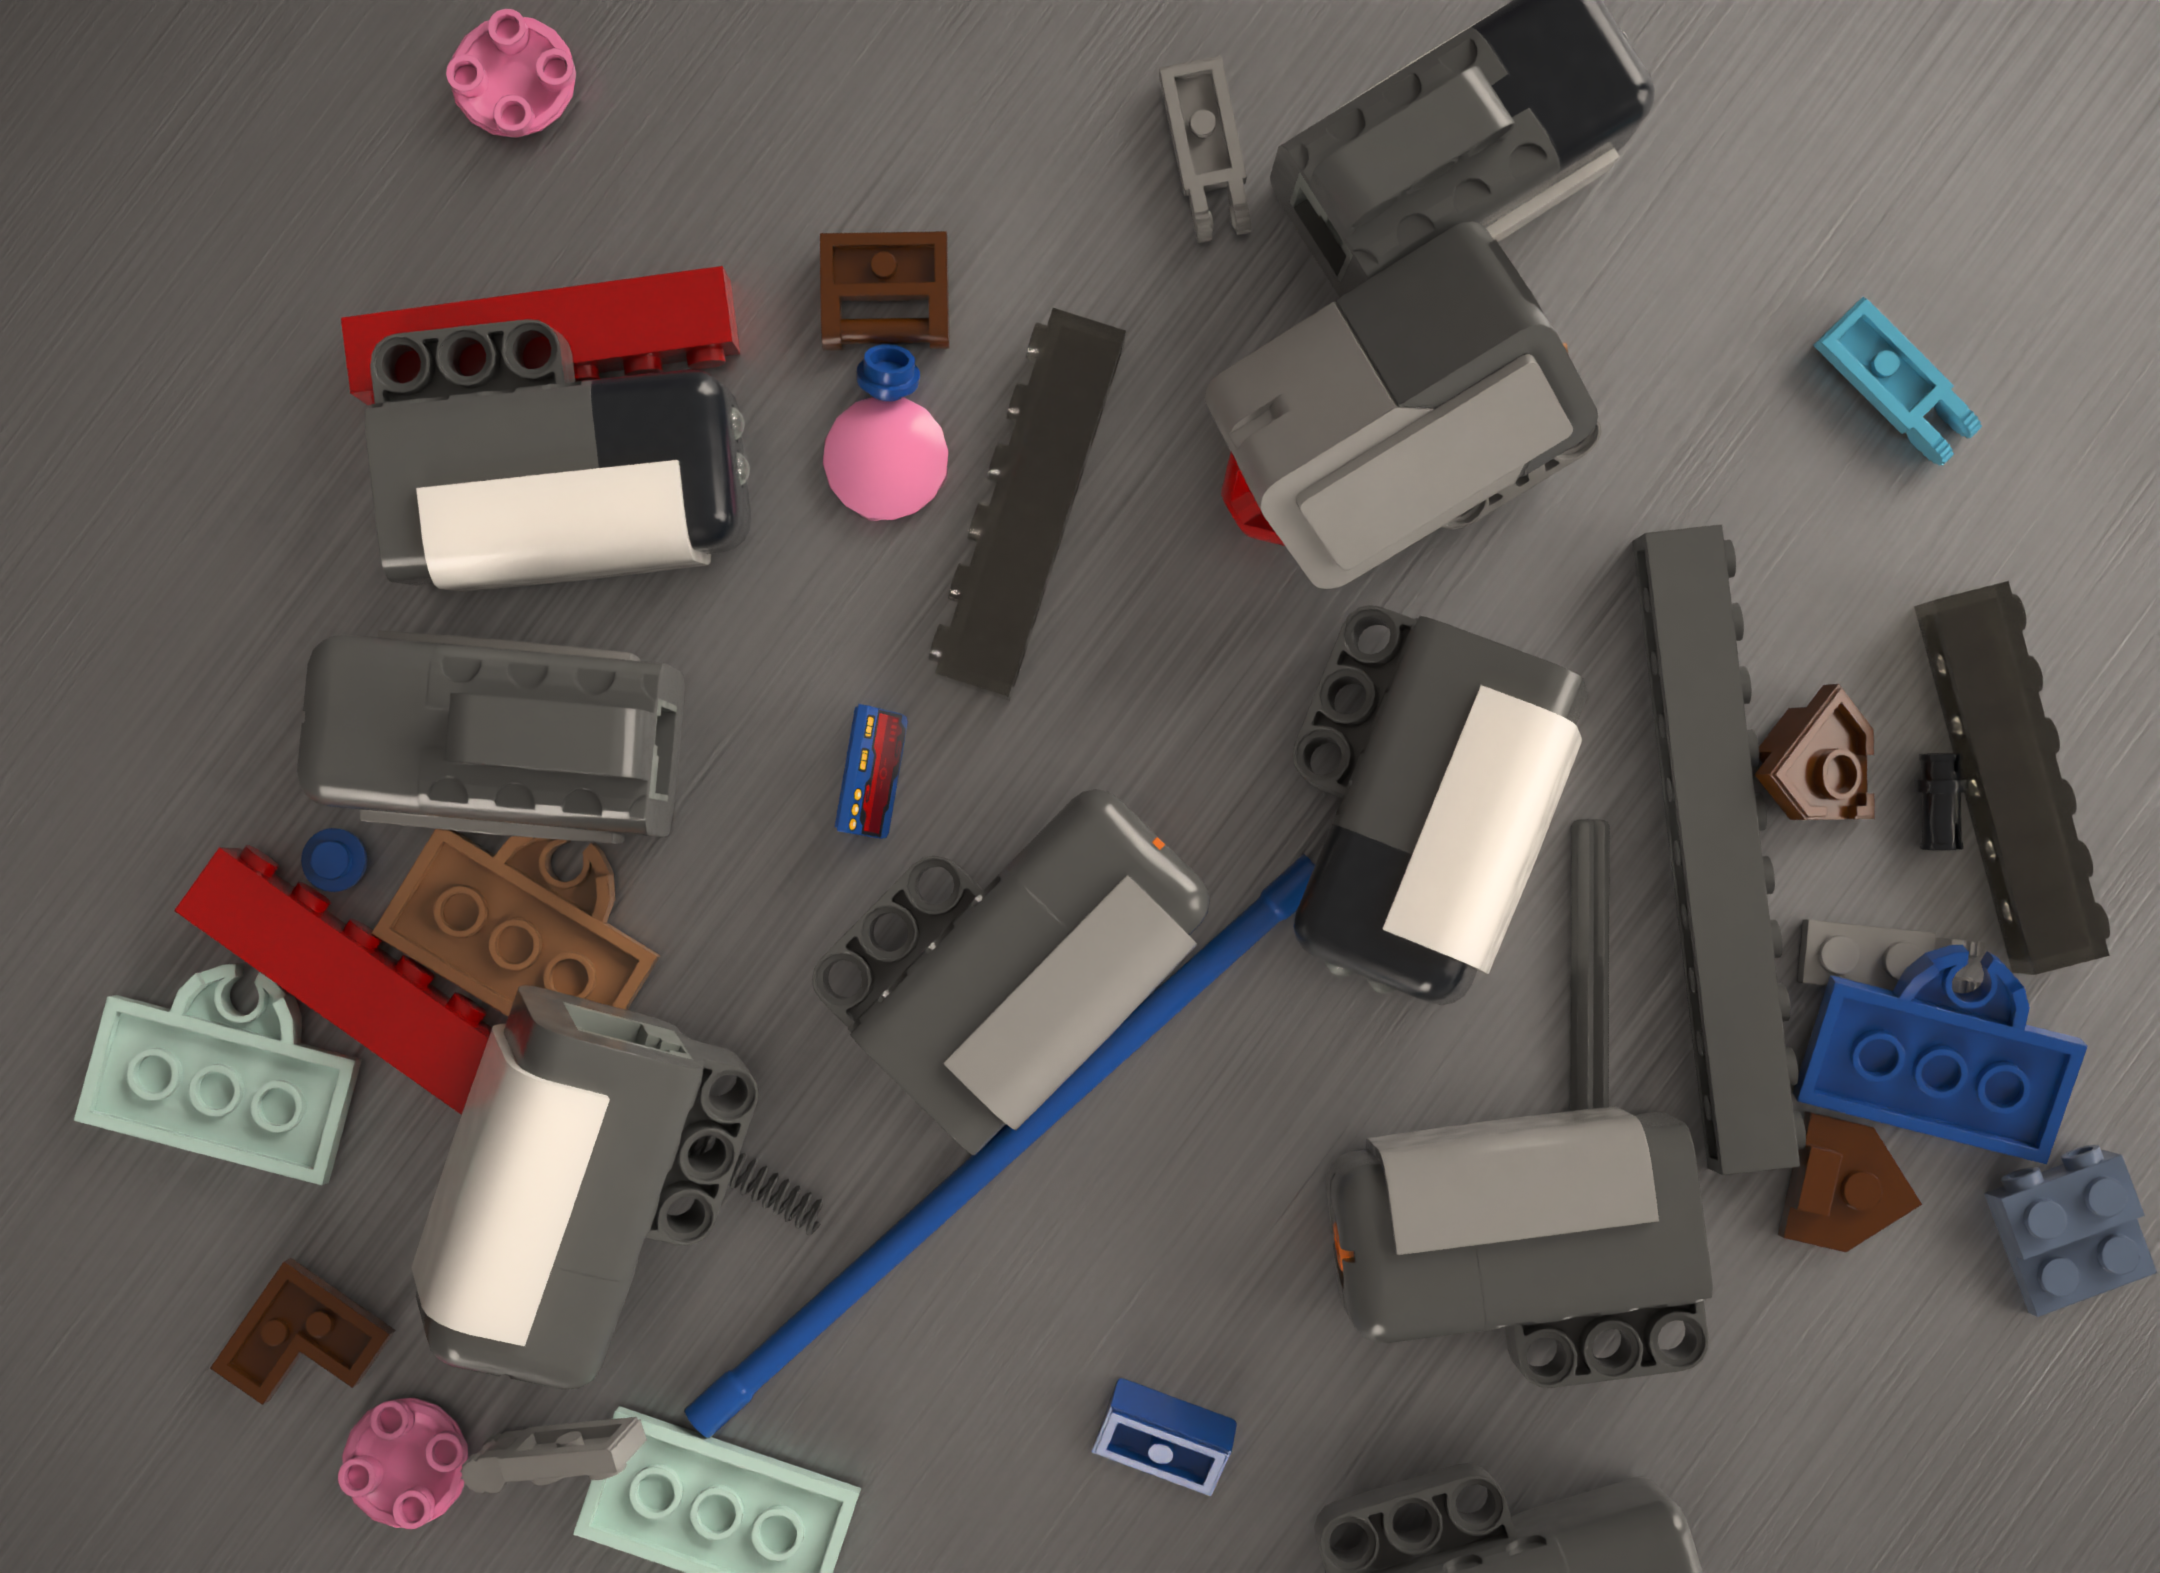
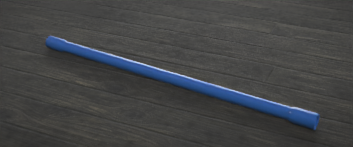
M1302 854L1262 890L1259 898L1145 999L1113 1034L1017 1130L1012 1129L1006 1124L975 1156H970L738 1366L725 1372L684 1409L691 1424L706 1438L714 1435L752 1400L754 1394L853 1304L1273 927L1292 916L1298 909L1315 864L1305 854Z

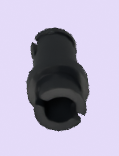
M1963 753L1919 754L1921 779H1915V792L1922 794V842L1920 843V849L1962 850L1964 845L1962 842L1961 793L1968 792V779L1961 778Z

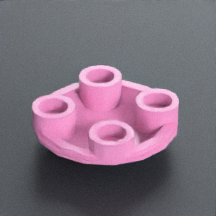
M503 9L495 12L488 21H484L465 35L452 56V60L447 65L446 76L456 105L472 124L492 135L518 138L541 132L562 116L573 97L576 70L569 47L554 29L534 18L523 17L515 10Z
M871 397L855 402L836 418L825 438L823 467L830 488L847 508L859 513L861 517L870 521H892L917 513L935 498L937 492L947 480L949 451L942 428L925 408L904 397L896 401H881Z
M415 1397L390 1399L367 1411L351 1429L342 1454L343 1465L338 1473V1483L342 1491L350 1496L353 1502L372 1520L395 1528L417 1529L445 1514L461 1495L465 1482L461 1479L462 1473L460 1470L463 1468L461 1465L468 1459V1444L458 1423L439 1405Z

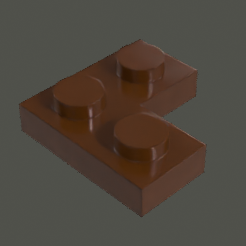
M290 1258L279 1267L210 1369L262 1405L271 1400L302 1354L353 1388L361 1382L396 1330Z

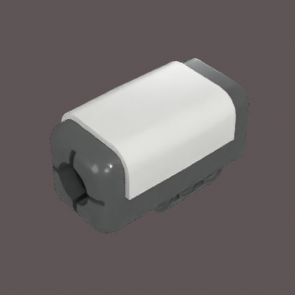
M527 985L518 987L506 1024L493 1025L451 1143L411 1267L417 1287L416 1300L429 1348L440 1361L456 1368L495 1376L505 1374L511 1379L558 1389H579L595 1379L605 1361L637 1268L639 1253L645 1237L676 1245H691L700 1242L709 1235L715 1225L759 1096V1089L755 1078L738 1055L723 1047L689 1039L687 1035L680 1033L675 1025L661 1019L545 988ZM725 1075L737 1076L735 1085L726 1094L720 1096L709 1094L712 1084L719 1077ZM704 1136L716 1137L714 1145L706 1153L699 1156L688 1154L692 1143L698 1138ZM682 1197L695 1198L691 1208L685 1213L679 1215L667 1214L669 1207L677 1199Z

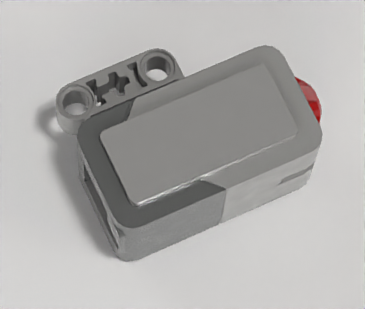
M1473 221L1462 222L1449 228L1344 294L1337 302L1330 303L1228 367L1210 381L1205 390L1204 397L1206 405L1230 450L1221 488V496L1232 517L1246 536L1255 540L1258 539L1286 546L1311 583L1323 589H1333L1348 584L1440 527L1452 530L1463 528L1476 522L1586 455L1597 444L1602 432L1600 422L1598 421L1597 408L1557 332L1544 315L1534 295L1497 240L1493 239L1489 231L1482 224Z

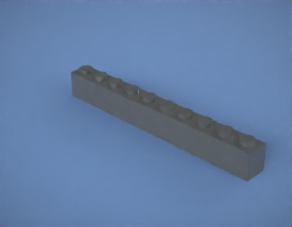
M1722 524L1644 533L1633 540L1632 543L1707 1168L1721 1175L1800 1167L1798 1150L1805 1148L1806 1131L1801 1113L1793 1111L1790 1086L1796 1085L1798 1082V1066L1793 1049L1785 1047L1783 1022L1790 1019V1000L1786 986L1777 981L1775 958L1782 956L1783 943L1779 924L1775 919L1770 920L1767 894H1773L1775 876L1769 856H1762L1759 831L1766 829L1767 810L1763 795L1760 792L1755 793L1752 767H1757L1759 764V745L1755 731L1753 729L1747 730L1744 704L1750 703L1752 688L1747 667L1739 666L1736 641L1743 639L1744 621L1740 605L1731 601L1729 578H1733L1736 573L1735 549L1731 540H1724Z

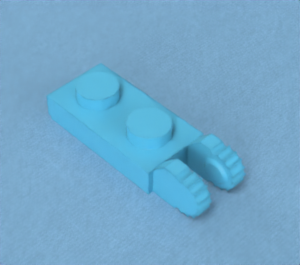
M1864 296L1813 344L1901 434L1906 432L1910 443L1934 464L1943 466L1954 453L1946 439L1923 417L1931 408L1935 407L1938 416L1945 423L1949 424L1956 433L1962 437L1965 436L1967 439L1972 438L1982 427L1974 412L1951 390L1954 385Z

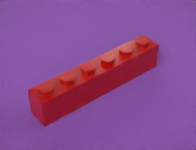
M723 266L341 318L350 394L366 405L375 404L370 368L371 354L376 344L382 339L397 333L526 319L539 320L562 334L568 341L573 357L575 382L600 379L599 373L624 370L625 376L663 372L662 365L687 362L688 368L691 369L715 368L726 363L725 356L740 354L731 280ZM537 337L527 343L523 351V360L528 369L540 368L548 362L552 347L547 337ZM473 344L463 350L459 358L461 373L464 376H472L480 372L486 363V352L482 344ZM416 351L404 353L395 364L397 380L402 384L412 381L420 371L421 360Z
M246 845L243 850L240 848L219 847L174 911L462 1115L492 1031V1027L482 1021L487 1014L486 1011L477 1003L458 992H454L450 998L430 983L435 977L434 974L414 959L402 955L398 961L378 947L382 940L371 934L373 930L353 918H350L347 924H345L328 912L327 908L331 904L330 900L316 889L300 881L295 887L275 874L279 864L262 851L250 845Z

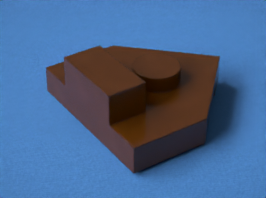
M1839 684L1823 685L1807 707L1788 708L1759 746V759L1763 764L1755 773V776L1790 820L1875 819L1874 793H1868L1867 755H1874V729Z
M1805 1111L1803 1121L1806 1131V1145L1804 1149L1798 1150L1800 1167H1793L1778 1232L1779 1236L1824 1248L1848 1252L1922 1205L1874 1127Z

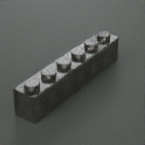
M1056 308L1052 309L1047 325L1036 322L1026 353V359L1035 361L1028 385L1017 382L1007 411L1006 419L1016 422L1009 445L997 443L987 474V479L996 482L989 506L978 503L969 528L967 539L977 542L970 566L958 564L949 590L948 600L958 602L950 626L939 624L930 649L928 660L938 663L935 674L939 679L1008 701L1011 700L1125 346L1126 330Z
M2009 581L1914 606L1953 753H1963L1961 778L1968 779V792H1964L2012 973L2037 975L2110 956L2106 944V939L2110 937V924L2104 908L2094 900L2089 877L2093 875V861L2086 844L2078 840L2072 818L2077 810L2076 798L2070 783L2066 779H2062L2055 754L2060 750V739L2054 722L2051 718L2045 717L2039 695V692L2043 689V676L2039 663L2027 651L2022 632L2026 628L2027 619L2021 599L2017 594H2012Z

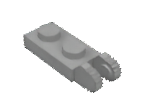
M1221 55L1160 67L1159 79L1183 195H1189L1190 211L1198 243L1213 240L1214 224L1212 214L1208 210L1205 192L1227 188L1230 206L1229 217L1236 234L1251 233L1250 214L1244 189L1247 175Z
M1803 919L1797 982L1827 986L1829 977L1832 975L1893 991L1904 970L1924 953L1949 945H1963L1969 951L1968 959H1974L1977 956H1984L1985 943L1936 938V933ZM1954 976L1952 989L1957 993H1969L1977 989L1982 982H1975L1972 978Z
M637 1417L528 1427L526 1430L506 1431L503 1434L498 1432L496 1435L492 1434L485 1441L480 1452L476 1455L472 1454L461 1465L463 1467L460 1470L462 1473L461 1479L464 1480V1485H467L469 1490L472 1489L475 1493L481 1492L482 1494L486 1491L489 1494L500 1493L508 1482L532 1480L535 1485H547L564 1477L588 1475L591 1480H603L622 1472L627 1466L626 1462L647 1439L641 1419L638 1420Z

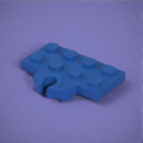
M1949 945L1924 953L1909 965L1902 973L1893 991L1830 975L1800 1067L1798 1082L1794 1086L1792 1093L1797 1102L2047 1165L2088 1046L2081 1038L2026 1025L2030 1007L2025 987L1998 957L1988 951L1980 961L1984 972L1981 985L1969 993L1954 992L1952 989L1953 978L1959 970L1968 964L1969 951L1963 945Z

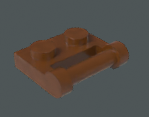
M947 231L820 233L821 340L823 351L843 350V344L930 343V349H950ZM929 300V318L842 319V302Z

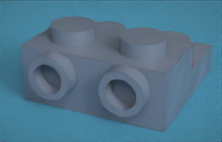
M2099 1145L2080 1147L2061 1156L2062 1165L2043 1172L2040 1171L2039 1167H2028L2011 1172L2001 1178L2002 1187L1984 1193L2030 1314L2039 1317L2157 1273L2137 1219L2145 1216L2121 1154L2101 1150Z

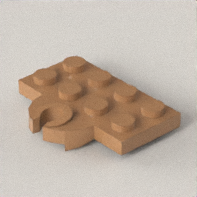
M444 829L434 830L371 933L508 1017L518 987L523 985L545 988L628 1010L661 956L607 923L615 902V879L605 853L596 843H590L582 852L583 868L581 873L571 881H564L553 872L551 859L559 847L570 843L571 840L512 836L508 838L494 855L460 833Z

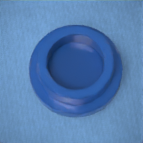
M889 344L877 345L865 352L864 359L857 366L856 381L872 397L881 401H896L917 390L920 381V371L915 365L913 354L907 349Z
M329 828L317 832L307 841L302 851L301 865L304 875L312 885L323 891L340 892L350 889L361 880L367 867V853L362 841L355 834L344 829Z

